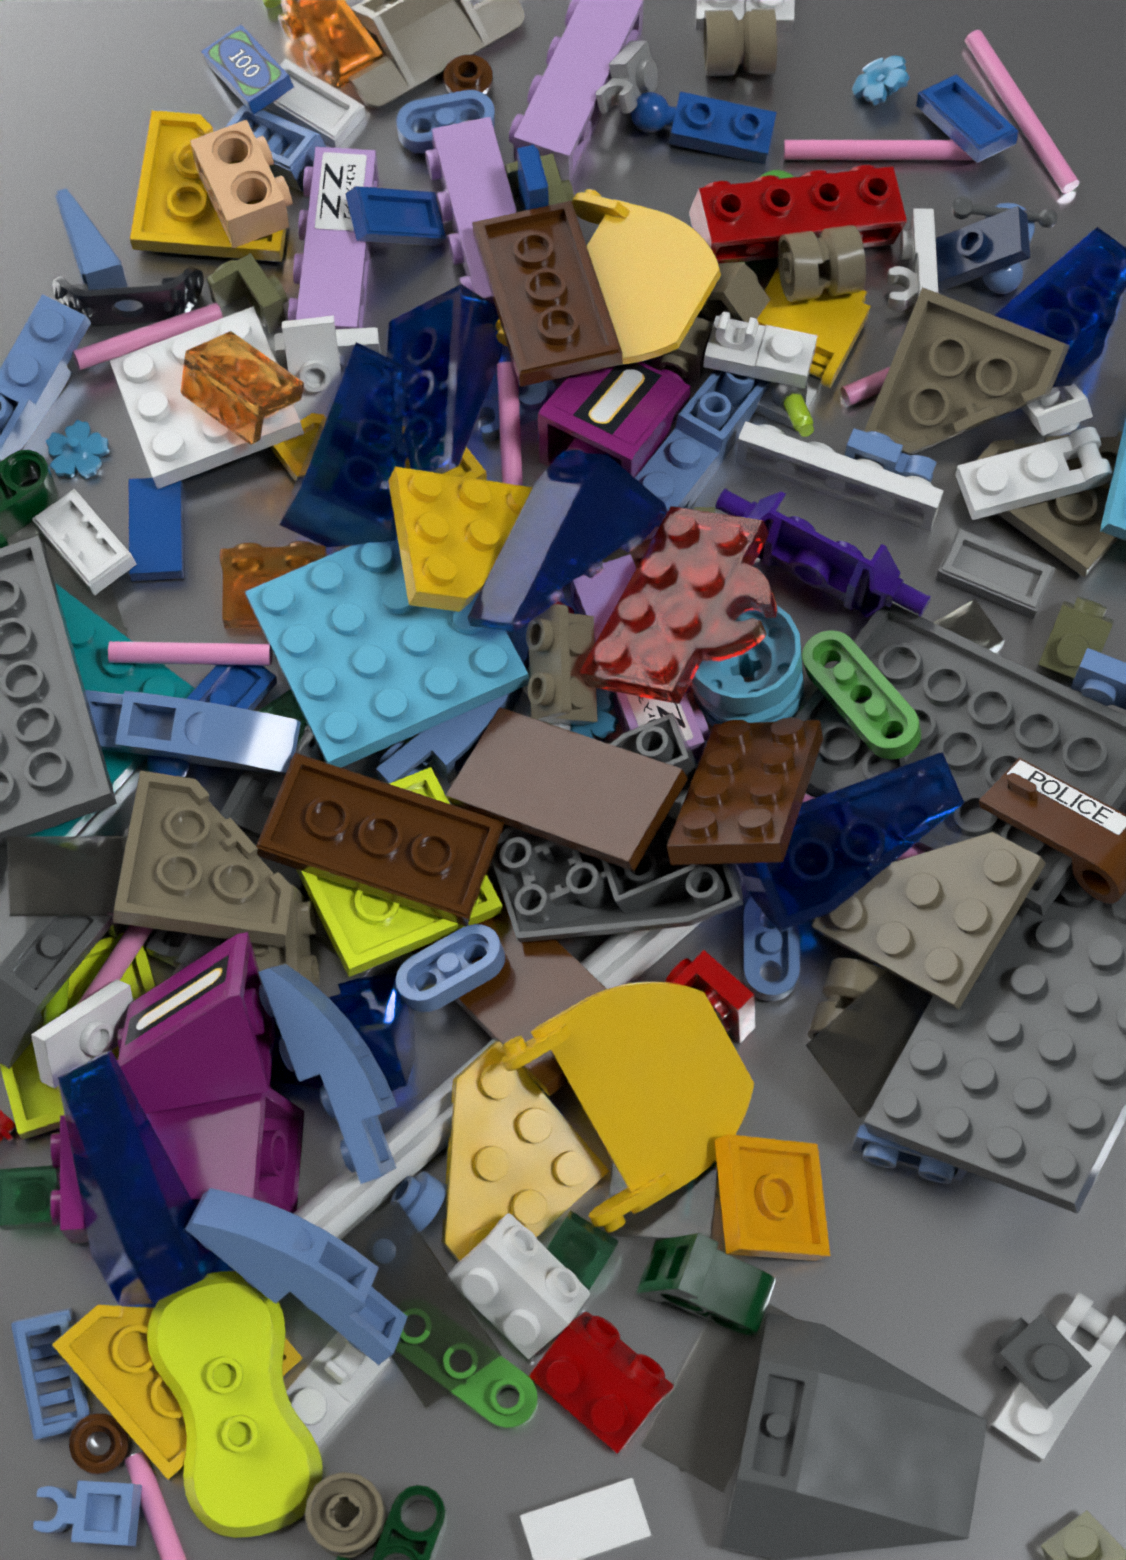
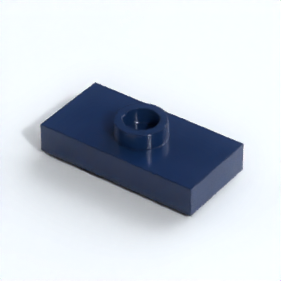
M1019 206L935 238L938 289L941 291L1031 258L1027 213Z

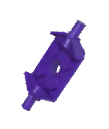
M726 488L720 494L715 504V509H719L742 522L741 529L746 532L748 554L762 559L763 564L769 567L777 566L791 573L802 582L819 588L842 600L844 607L850 610L854 608L859 610L864 617L871 616L885 605L890 608L893 602L918 614L920 617L928 607L932 596H928L904 583V580L900 578L901 573L885 545L881 544L873 558L869 560L854 545L845 541L835 542L819 534L808 521L797 516L787 517L779 512L780 504L786 496V493L782 491L762 498L758 503L755 501L751 503L728 491Z

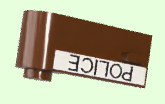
M1020 757L979 799L980 808L1072 858L1074 877L1079 885L1095 899L1104 903L1114 904L1126 893V814Z

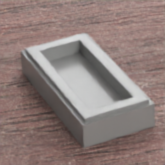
M958 528L938 570L936 579L1034 619L1056 568Z

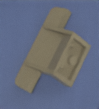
M364 0L351 7L350 10L357 26L377 35L386 56L346 79L367 107L380 109L443 73L448 63L454 58L467 54L474 55L517 30L524 21V10L519 0H482L474 6L470 0Z

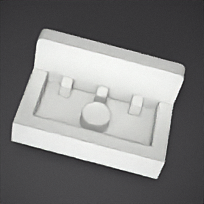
M506 1214L489 1235L459 1261L445 1277L528 1360L570 1324L590 1296L589 1290L578 1280L576 1275L559 1262L536 1239L535 1235L511 1214Z

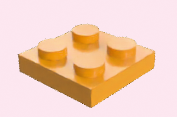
M732 1134L716 1139L715 1150L726 1254L818 1261L829 1257L830 1247L818 1144Z

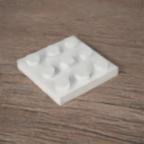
M254 307L110 360L147 464L158 489L304 434L301 422Z

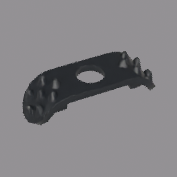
M189 267L178 277L163 278L161 285L89 290L87 284L71 285L61 276L54 279L52 285L55 299H59L61 304L85 315L91 321L90 326L157 322L189 312L194 305L198 304V299L203 289L204 275L201 270ZM122 300H134L143 306L135 311H123L114 305Z

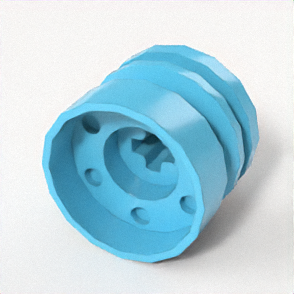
M753 596L729 598L710 606L694 622L687 639V658L692 679L694 702L697 708L702 711L706 722L714 726V724H722L730 720H744L748 723L775 722L783 718L794 717L804 697V678L800 633L791 616L774 602ZM744 677H751L752 681L744 682Z

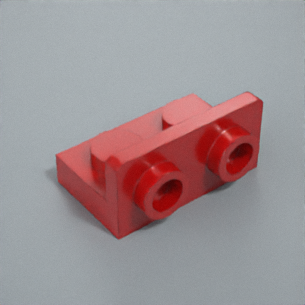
M705 950L693 961L689 958L683 959L667 976L665 982L680 984L703 991L725 1031L739 1043L755 1029L754 994Z

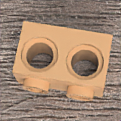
M247 120L190 140L197 172L233 248L289 227L286 207L293 204L289 188L282 175L274 178L269 166L274 165L268 143L263 135L255 138ZM233 161H242L237 164H228ZM253 200L261 201L257 204H246Z

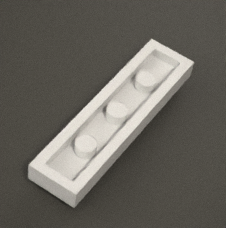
M745 421L738 438L735 463L929 531L933 527L944 490L934 487L926 479L917 476L904 477L884 470L880 464L869 459H852L835 453L832 448L820 442L806 443L786 436L783 431L771 425L763 424L758 426Z

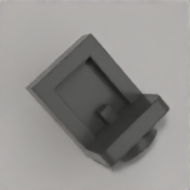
M1042 1313L1030 1325L1020 1317L996 1340L1003 1350L1000 1351L993 1362L1001 1370L1006 1366L1046 1409L1092 1367Z

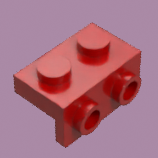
M586 1311L564 1328L529 1375L530 1379L617 1454L626 1447L657 1405L674 1388V1385L665 1378V1372L655 1360L647 1355L637 1354L620 1339V1333L612 1323L603 1317L593 1316Z

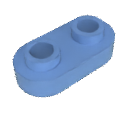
M475 90L459 91L411 101L404 105L397 115L396 124L399 141L406 149L412 152L425 153V151L433 149V128L491 117L494 128V105L487 95ZM420 129H426L429 131L427 133H416V131Z
M763 889L753 894L744 907L742 918L743 981L754 996L761 1000L777 1001L787 997L794 990L800 972L799 910L793 898L778 889ZM768 914L774 915L778 918L780 925L776 928L768 929L761 924L760 918ZM766 967H773L778 970L781 977L775 982H768L761 977L760 971Z
M480 924L465 926L408 958L398 969L396 975L397 989L409 1008L418 1012L435 1011L494 978L504 965V948L498 935L490 927ZM484 956L481 960L471 964L475 958ZM430 984H436L435 986L422 991L426 986Z

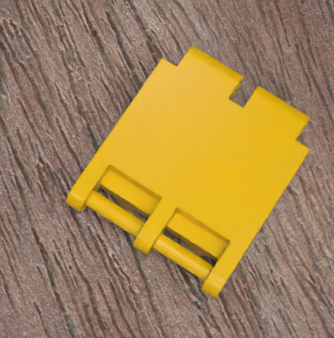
M777 268L765 289V293L770 298V301L757 318V321L762 326L770 325L817 335L816 348L809 374L820 378L821 385L831 388L868 319L871 307L865 304V297L868 292L862 290L857 293L832 296L824 289L819 298L791 302L787 300L783 292Z

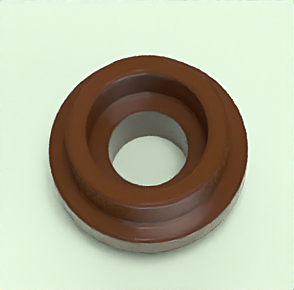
M461 55L451 60L446 66L444 84L449 93L475 90L486 95L493 84V71L485 59L477 55ZM466 74L475 75V76H473V77H471V78H465V77H463V75H466Z
M95 1413L81 1419L73 1428L69 1438V1451L73 1461L82 1470L94 1474L106 1473L115 1469L124 1460L129 1448L128 1433L112 1415L106 1413ZM97 1431L106 1433L110 1438V1448L102 1455L93 1453L89 1448V1438Z

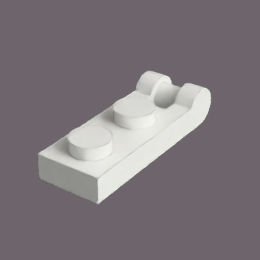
M1082 428L1073 432L1068 437L958 465L955 476L971 519H979L1089 490L1108 483L1112 480L1113 470L1109 460L1102 459L1098 448L1101 446V440L1096 428ZM1079 457L1082 467L1070 471L1066 460Z
M1080 1291L1071 1301L1055 1327L1092 1367L1048 1409L1019 1382L990 1427L991 1430L1039 1463L1049 1452L1126 1331V1323L1115 1315L1109 1319L1092 1307L1094 1301ZM1078 1326L1097 1338L1090 1351L1070 1339Z

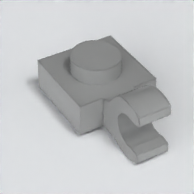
M629 41L608 64L612 79L596 92L600 113H606L616 104H619V108L623 113H629L637 107L639 95L645 92H653L658 87V68L652 60L648 41Z

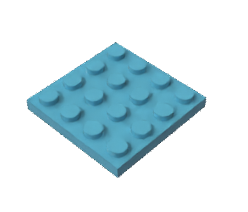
M396 526L245 591L253 613L271 646L272 652L326 763L340 768L520 689L529 683L528 672L484 589L477 593L473 601L460 612L411 606L408 604Z

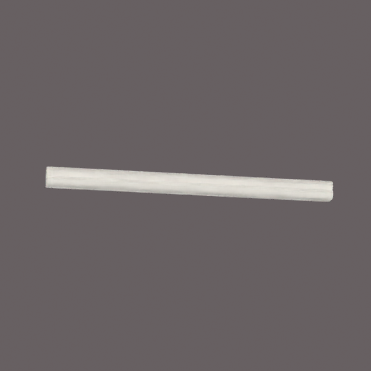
M798 815L789 845L815 822ZM769 862L736 863L741 877V886L747 883ZM701 922L692 926L614 933L586 957L581 964L607 989L633 983ZM491 1040L384 1134L397 1167L396 1169L382 1177L360 1184L357 1173L350 1172L346 1167L293 1214L326 1230L340 1240L390 1197L404 1178L415 1175L448 1146L452 1126L453 1102H451L453 1078L492 1045L495 1040Z

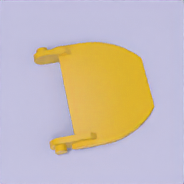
M592 189L576 193L572 200L576 215L582 220L599 225L588 242L587 249L622 350L623 364L649 360L678 349L721 277L717 260L711 248L693 228L669 214L616 199L604 198ZM498 319L495 324L498 331L496 338L501 344L507 346L502 326Z
M636 982L600 991L537 1026L531 1031L533 1038L527 1042L520 1035L502 1045L506 1055L503 1056L501 1062L506 1071L516 1070L551 1050L628 1187L602 1202L589 1213V1218L595 1227L603 1226L606 1233L613 1232L625 1224L624 1214L629 1211L635 1214L683 1187L716 1161L715 1140L728 1134L735 1135L749 1107L754 1088V1081L706 994L698 989L675 983Z

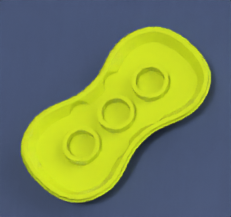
M220 1271L189 1279L170 1289L159 1299L152 1310L148 1324L147 1342L151 1360L157 1372L177 1399L185 1421L187 1442L183 1477L185 1494L191 1509L209 1530L221 1536L247 1538L277 1531L300 1519L305 1514L308 1497L314 1487L322 1481L323 1466L319 1448L312 1434L293 1409L286 1392L282 1371L286 1332L279 1301L276 1304L273 1303L257 1288L249 1285L236 1271Z

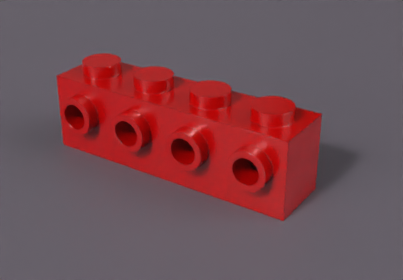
M860 165L849 171L837 173L813 170L800 177L779 179L775 175L759 177L752 182L731 184L728 181H715L698 189L689 210L692 228L709 245L717 263H738L777 258L779 238L783 234L811 231L818 238L826 228L853 225L857 228L864 248L892 245L907 222L894 166L875 168L873 165Z

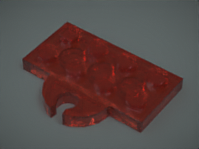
M670 506L579 671V675L585 685L680 704L702 661L727 660L742 655L759 644L767 636L762 622L755 618L744 621H736V619L742 613L749 610L760 611L766 618H776L778 609L773 589L768 579L760 570L753 567L769 536L764 521Z

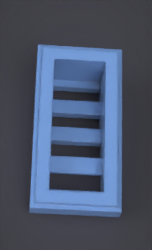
M243 104L226 127L247 120L251 129L255 124L259 126L253 133L255 138L263 135L267 141L273 134L272 138L268 141V146L274 161V165L269 166L274 178L282 175L288 186L304 192L305 167H313L316 147H326L321 135L264 110L253 114ZM289 144L290 146L287 148V150H286V151L284 152V154L281 156L280 154L283 152V150H284V149L287 147V145Z
M67 188L58 190L57 195H55L83 284H87L89 290L128 287L120 259Z
M72 1308L23 1318L11 1323L34 1440L70 1432L81 1419L91 1415L86 1384L68 1363L37 1371L35 1369V1359L57 1355L59 1352L53 1347L52 1344L54 1342L32 1347L30 1336L59 1329L61 1330V1335H63L75 1325ZM70 1376L72 1387L40 1394L38 1383ZM75 1399L77 1411L44 1418L42 1407Z

